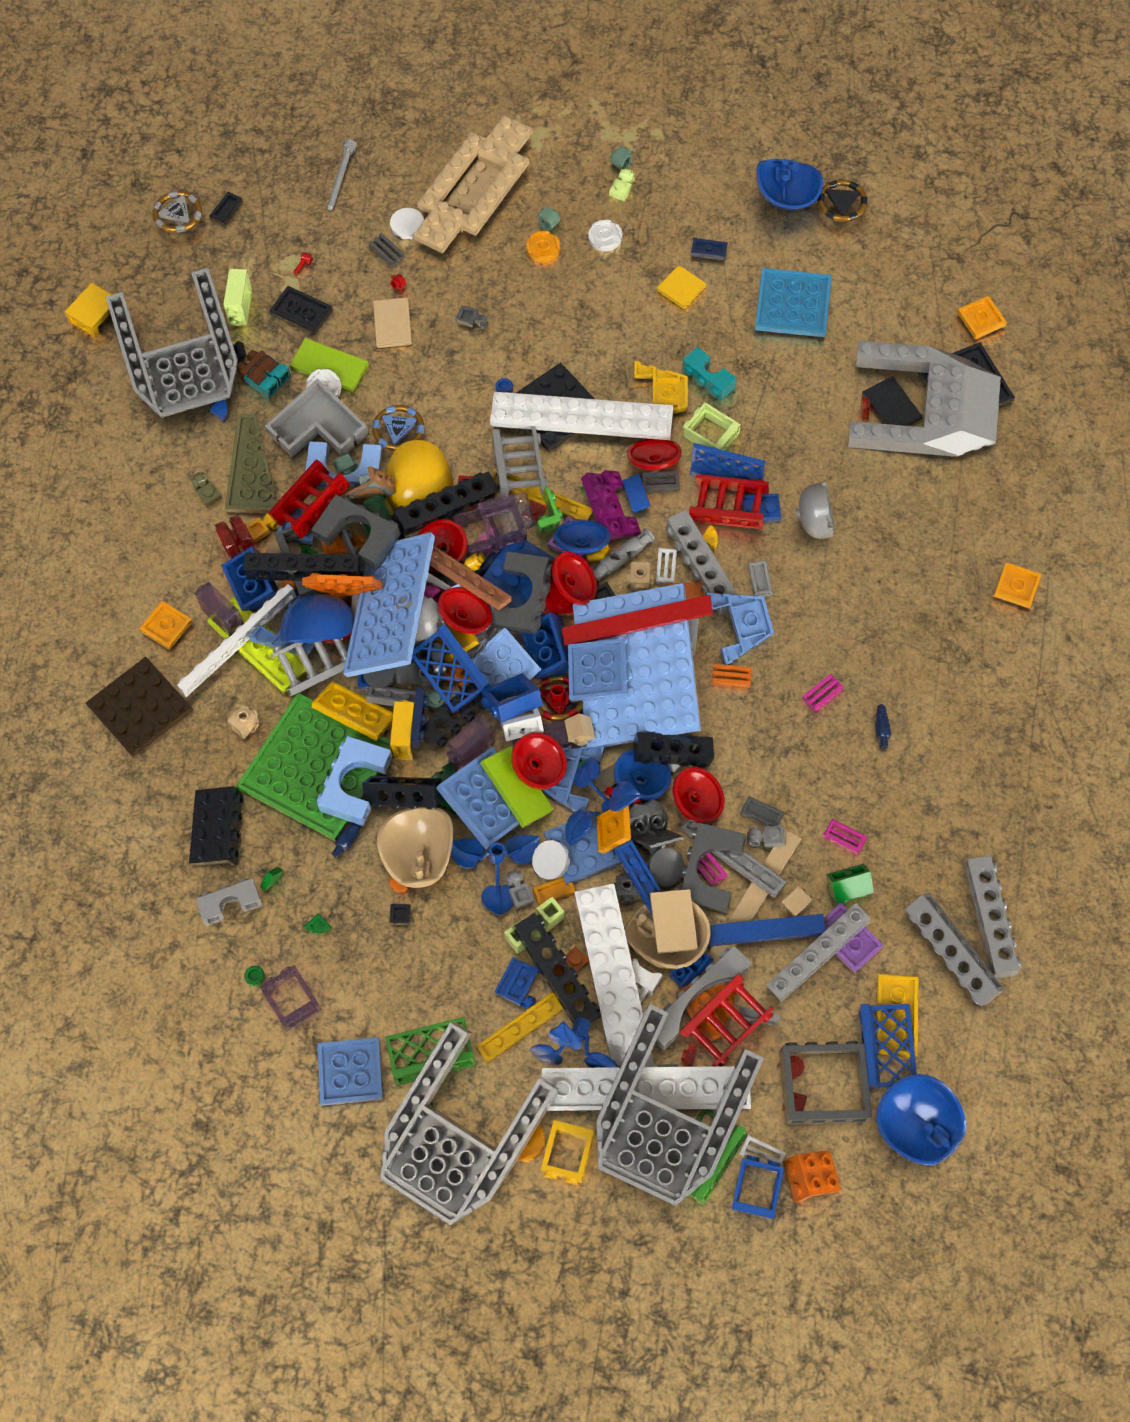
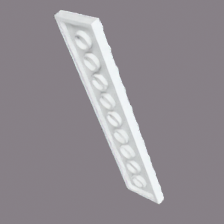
M494 392L490 426L532 429V426H535L536 430L670 440L673 405Z
M609 884L576 891L574 894L609 1055L620 1066L643 1017L615 885ZM650 1053L644 1067H655L652 1053Z
M735 1066L644 1067L634 1091L672 1109H716ZM619 1067L542 1068V1078L560 1088L547 1111L601 1110ZM750 1092L742 1109H751Z

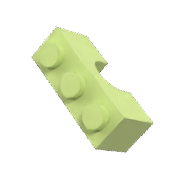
M553 897L536 908L535 914L542 917L545 922L543 927L547 932L565 919L564 910ZM512 927L504 932L505 940L517 955L521 953L525 948ZM538 931L531 932L533 941L541 937Z

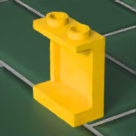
M91 282L65 310L68 321L96 338L100 334L98 326L110 314L106 296L113 295V293L110 294L102 286H97Z

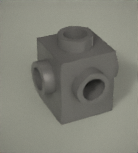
M627 873L616 876V883L612 884L615 885L618 901L627 904L635 900H641Z

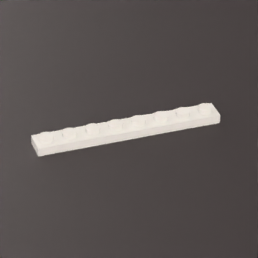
M289 584L284 588H280L271 600H267L257 613H253L246 623L237 627L234 634L224 639L216 650L211 651L202 663H198L189 675L184 676L177 685L180 692L185 697L192 693L249 640V636L259 625L264 627L296 597L294 589Z

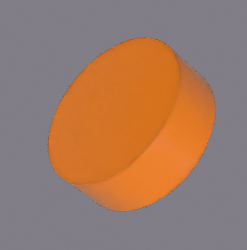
M392 877L390 878V886L395 893H404L409 889V887L398 883Z

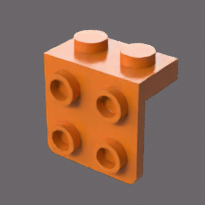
M828 1150L797 1154L783 1161L794 1203L802 1202L817 1195L837 1193L841 1190L833 1159Z

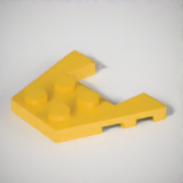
M635 361L634 379H653V404L673 405V414L688 410V376L669 370L662 371L656 369V366L642 365L639 361Z

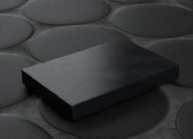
M287 286L269 313L282 321L315 335L333 308L331 305Z
M893 376L862 392V396L883 424L909 426L922 419V414Z

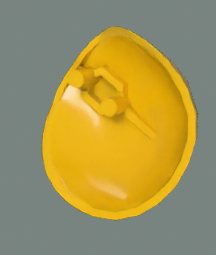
M412 440L398 446L393 452L385 471L395 481L396 493L387 497L393 510L399 506H408L416 499L422 500L430 493L441 492L447 486H454L450 466L442 451L434 444L423 440Z

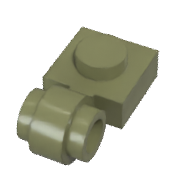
M198 472L190 479L196 489L200 488L196 492L206 507L222 498V495L212 481L206 484L209 480L204 472Z

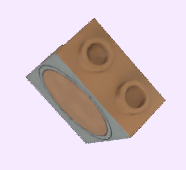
M369 466L370 481L357 488L349 486L340 497L345 496L352 503L364 506L363 502L372 496L382 494L387 498L395 494V481L392 476Z

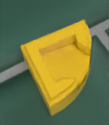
M710 524L702 536L708 546L715 550L718 545V535L716 529Z

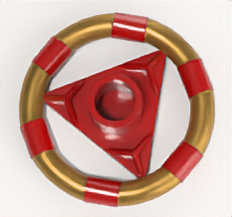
M563 675L547 677L538 683L536 687L540 690L541 698L556 714L544 711L541 707H538L540 716L550 721H564L579 714L583 709V701H579L575 708L564 713L570 703L569 687L564 688L563 685L555 684L550 689L541 690L555 682H563L569 685V677Z

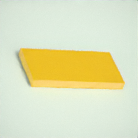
M334 681L312 702L311 706L376 742L393 722V712L378 704L366 702V698Z
M877 974L876 1005L909 1004L914 1052L915 1058H917L919 977ZM896 1010L892 1016L902 1022L906 1018L905 1010ZM876 1011V1020L881 1024L887 1016L882 1011ZM890 1018L883 1024L891 1033L898 1027ZM901 1027L894 1034L903 1043L908 1038L907 1032ZM881 1029L876 1032V1039L882 1044L889 1037ZM892 1038L885 1045L893 1053L900 1047ZM902 1048L896 1056L910 1058V1053ZM881 1049L877 1054L882 1056H890L883 1049Z

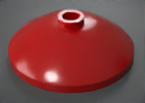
M645 439L634 443L627 450L628 461L635 467L648 471H659L671 467L680 460L682 455L681 447L671 440Z
M436 520L421 529L418 535L431 532L435 536L433 546L441 551L447 549L445 553L461 563L467 553L468 539L460 525L450 520ZM429 565L430 572L441 573Z
M563 552L554 559L552 565V577L557 590L566 600L575 605L582 606L590 603L597 593V581L592 568L584 558L576 553Z
M449 588L438 599L437 606L442 619L458 632L479 634L484 632L492 621V613L488 604L465 588Z
M529 733L520 738L513 747L511 754L512 767L517 777L525 785L534 789L545 790L554 787L563 779L567 768L566 756L560 744L552 737L543 733Z
M690 767L684 769L676 776L672 788L673 798L676 806L686 818L695 823L707 824L716 820L721 815L725 803L724 793L718 780L711 773L702 768Z

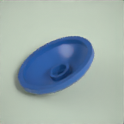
M575 520L560 525L554 532V540L560 548L567 552L590 554L600 551L609 543L610 532L600 523L589 520Z
M633 749L621 754L614 765L613 774L617 785L623 781H629L641 793L640 800L657 799L670 786L671 771L669 766L659 763L642 764L641 762H634Z

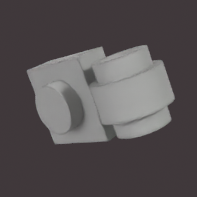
M784 825L765 826L764 833L760 828L752 827L747 832V841L750 846L754 847L760 846L763 842L765 847L785 846Z
M514 870L508 872V875L505 876V881L508 887H514L509 889L508 892L515 909L534 903L535 900L528 883L521 885L524 882L521 871Z

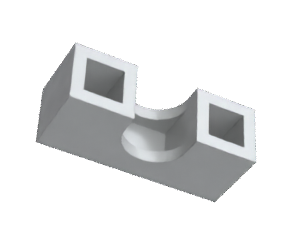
M253 878L242 879L238 884L226 885L216 892H206L200 895L199 898H196L204 924L208 926L224 920L223 908L231 901L240 903L243 912L263 906Z

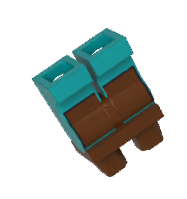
M251 350L247 355V360L250 362L245 364L241 361L237 364L236 368L243 381L268 400L291 377L290 369L287 365H281L262 350L260 352Z

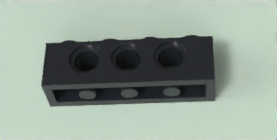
M469 683L466 686L465 693H473L478 690V687L474 683ZM482 693L470 701L474 703L472 706L465 705L455 713L445 704L426 724H423L422 730H425L424 741L434 751L445 747L453 735H458L466 723H471L477 713L485 710L481 702V698H483ZM455 695L450 700L453 707L461 702L462 695ZM455 714L460 715L457 719L451 718ZM445 727L446 730L441 732L438 731V728Z
M637 732L633 741L634 762H641L642 764L659 763L661 765L676 764L679 766L691 765L699 768L709 767L714 759L713 737Z
M370 776L362 783L365 801H368L370 805L376 808L383 806L399 808L402 806L409 809L426 807V809L432 810L444 801L443 796L436 789L442 783L441 778Z

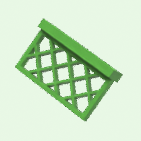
M465 1017L385 1036L396 1086L415 1082L431 1055L429 1051L422 1047L427 1040L436 1045L439 1042L431 1037L433 1031L440 1030L445 1032V1028L448 1027L450 1022L462 1024L467 1029ZM415 1035L424 1037L419 1046L410 1042ZM470 1039L466 1043L468 1051L460 1053L450 1072L476 1066ZM401 1040L404 1044L398 1051L392 1048V1041ZM407 1045L416 1049L411 1058L403 1054ZM419 1052L428 1055L425 1062L419 1063L414 1060ZM399 1057L408 1060L405 1067L396 1069L395 1063Z
M702 1109L695 1120L701 1122L705 1114L713 1117L714 1112L710 1109ZM740 1125L734 1126L713 1176L689 1194L699 1204L704 1206L746 1139L747 1132L745 1128Z

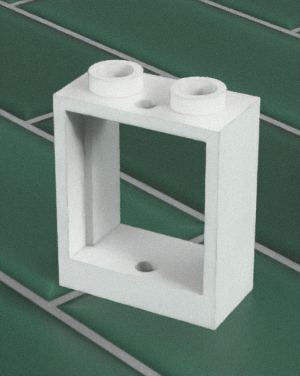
M513 697L504 699V700L500 701V703H501V702H504V701H506V700H508V699H511V698H513ZM538 708L532 710L533 714L500 722L506 741L522 738L529 733L544 732Z

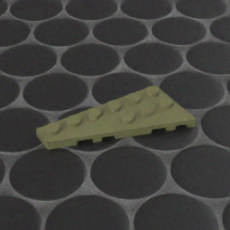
M238 414L225 511L267 514L277 503L258 420L256 415Z

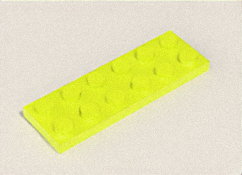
M234 596L213 614L207 622L217 633L226 639L235 633L237 627L246 623L253 613L250 610L242 611ZM264 626V628L274 633L268 626ZM248 640L237 651L285 694L287 692L286 689L290 688L289 684L291 682L278 656L270 657L274 653L273 649L275 648ZM284 652L297 679L301 680L307 672L299 655Z

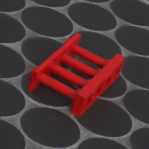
M316 459L270 509L268 514L279 526H282L286 521L292 524L290 528L302 539L316 524L334 496H341L350 486V483L340 472L335 478L329 476V471ZM322 481H325L328 485L322 492L316 489ZM310 494L317 497L310 505L304 502ZM299 507L304 512L296 519L291 515Z
M696 474V487H700L698 504L696 507L690 506L689 515L694 522L763 529L764 514L759 513L762 494H769V482L760 479L747 480ZM708 488L719 489L714 509L704 507ZM726 490L737 491L734 510H723ZM744 492L755 493L752 512L741 511Z
M740 973L734 976L680 1030V1033L685 1038L688 1035L694 1036L715 1058L712 1062L713 1067L717 1065L722 1067L729 1060L728 1055L762 1021L766 1023L773 1016L771 1012L774 1008L771 1005L765 1010L743 987L744 977ZM732 992L738 993L760 1015L752 1024L729 1002L728 996ZM717 1006L723 1007L745 1029L737 1039L714 1016L713 1010ZM703 1020L706 1023L709 1022L729 1042L730 1046L722 1053L700 1031L698 1025Z

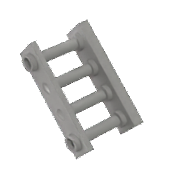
M532 426L531 436L510 438L500 436L499 429L492 430V444L500 499L508 498V491L514 488L539 486L540 495H542L544 488L548 487L547 477H543L538 444H541L540 433H536V427ZM532 443L533 450L506 452L502 450V447H505V445ZM535 457V465L508 467V465L504 464L509 459ZM537 472L538 479L510 481L507 480L506 476L516 473Z
M341 638L333 639L342 657V663L338 665L331 662L321 641L313 642L325 665L323 667L325 671L319 674L317 671H314L302 646L303 643H294L285 648L281 645L273 649L274 653L270 657L278 656L291 682L289 684L290 688L286 689L289 696H293L344 671L347 650ZM293 648L296 649L308 674L307 680L301 682L300 679H297L284 652Z

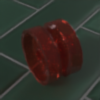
M238 514L229 518L232 530L229 529L224 521L214 525L230 559L241 553L238 546L241 547L242 551L247 550L251 546L255 548L250 532Z

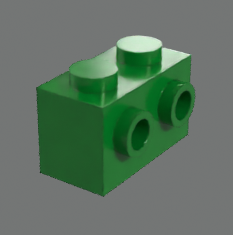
M865 864L826 874L830 895L836 903H845L850 899L862 898L874 893L871 872Z

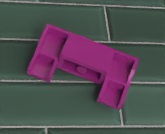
M604 470L601 474L587 472L581 478L596 522L604 525L609 530L610 541L628 536L637 537L641 534L636 517L624 515L615 490L620 491L624 488L619 472Z

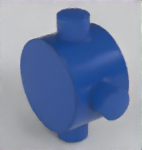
M528 996L522 1002V1008L529 1009L536 1003V999Z

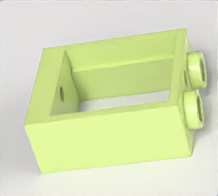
M229 269L223 303L229 324L236 326L247 325L252 296V286L248 272L244 269Z
M704 403L701 408L698 407L695 410L692 419H688L685 422L683 437L692 443L726 451L740 434L741 424ZM705 417L727 430L716 444L694 431Z

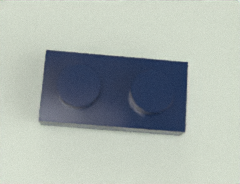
M693 238L691 256L725 261L728 242Z

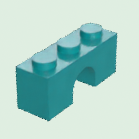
M697 346L683 359L682 370L687 376L695 379L699 386L705 387L713 397H717L722 401L736 388L737 378L725 368H722L717 373L708 372L710 356Z

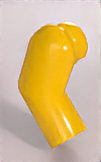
M609 543L600 551L586 554L588 562L603 560L610 552Z

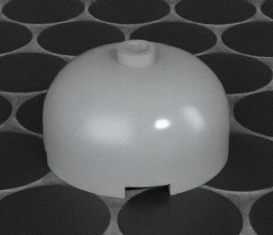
M827 482L816 483L806 487L799 498V509H796L797 519L801 520L804 530L809 536L816 539L835 537Z
M408 596L401 598L400 603H404ZM423 597L414 644L415 648L439 631L438 628L445 624L438 611L437 603L432 598ZM412 599L405 606H399L396 602L397 609H408L412 605Z

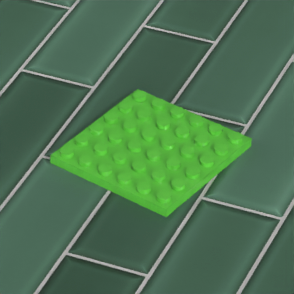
M297 693L236 787L240 791L336 842L349 821L320 812L317 798L325 789L326 777L332 773V764L335 758L338 759L341 743L345 742L347 736L389 749L392 753L391 741L381 736L376 742L312 708L313 700ZM367 768L352 769L343 777L341 789L346 794L363 800L362 783L370 776H378L379 772Z

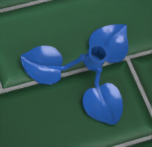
M588 758L583 762L574 776V783L577 787L584 788L589 784L605 800L601 806L603 813L609 809L614 812L622 810L642 796L632 783L623 781L613 789L612 797L608 799L592 782L600 775V764L593 758ZM582 810L574 812L569 817L565 827L568 843L572 845L574 841L588 832L592 825L590 815L599 816L602 813L586 811L584 813Z
M535 835L514 836L506 841L505 846L498 842L491 844L486 853H484L482 844L476 839L464 838L453 840L451 856L460 867L471 869L477 866L478 860L482 861L489 855V860L496 864V886L490 885L486 887L482 892L481 900L489 911L496 915H503L510 910L513 902L508 892L511 886H500L499 865L504 861L505 855L507 857L512 856V860L517 864L532 862V857L539 845L540 837Z
M582 1017L575 1019L572 1029L563 1021L560 1025L549 1031V1038L557 1045H560L559 1049L554 1050L549 1045L538 1044L529 1050L542 1062L550 1065H559L563 1061L562 1056L559 1054L565 1046L578 1050L582 1047V1041L585 1040V1055L587 1057L584 1059V1062L588 1067H620L614 1060L603 1053L589 1052L590 1036L587 1034L591 1022Z

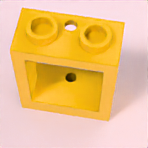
M408 700L394 702L390 742L394 759L413 760L414 748H412L411 744L414 702Z
M554 1120L541 1166V1173H544V1176L550 1179L563 1178L566 1183L577 1185V1182L582 1183L594 1138V1130ZM556 1134L586 1141L578 1173L548 1165Z

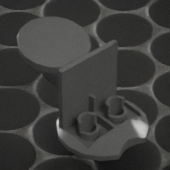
M433 641L432 648L442 649V645ZM421 650L415 654L418 660L427 661L428 651ZM431 651L430 661L440 662L441 652ZM413 658L409 665L363 674L365 681L374 688H385L395 678L397 683L420 684L423 687H433ZM429 664L428 673L438 676L439 666ZM442 666L441 676L445 677L448 670L446 666Z
M650 799L644 804L634 803L629 808L631 840L635 845L649 850L648 868L657 884L662 887H671L682 878L684 860L676 849L669 846L665 847V844L683 840L684 836L667 830V813L659 802Z

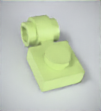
M628 168L621 169L619 179H615L609 191V196L623 201L626 200L632 188L630 183H633L635 179L633 170Z

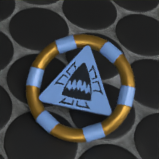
M393 405L378 413L373 421L372 433L379 445L385 449L395 451L398 446L402 445L398 443L406 438L407 433L416 423H418L417 432L412 440H421L425 425L422 416L412 407ZM401 411L408 413L414 418L389 416V414ZM382 419L393 444L380 436L379 427Z

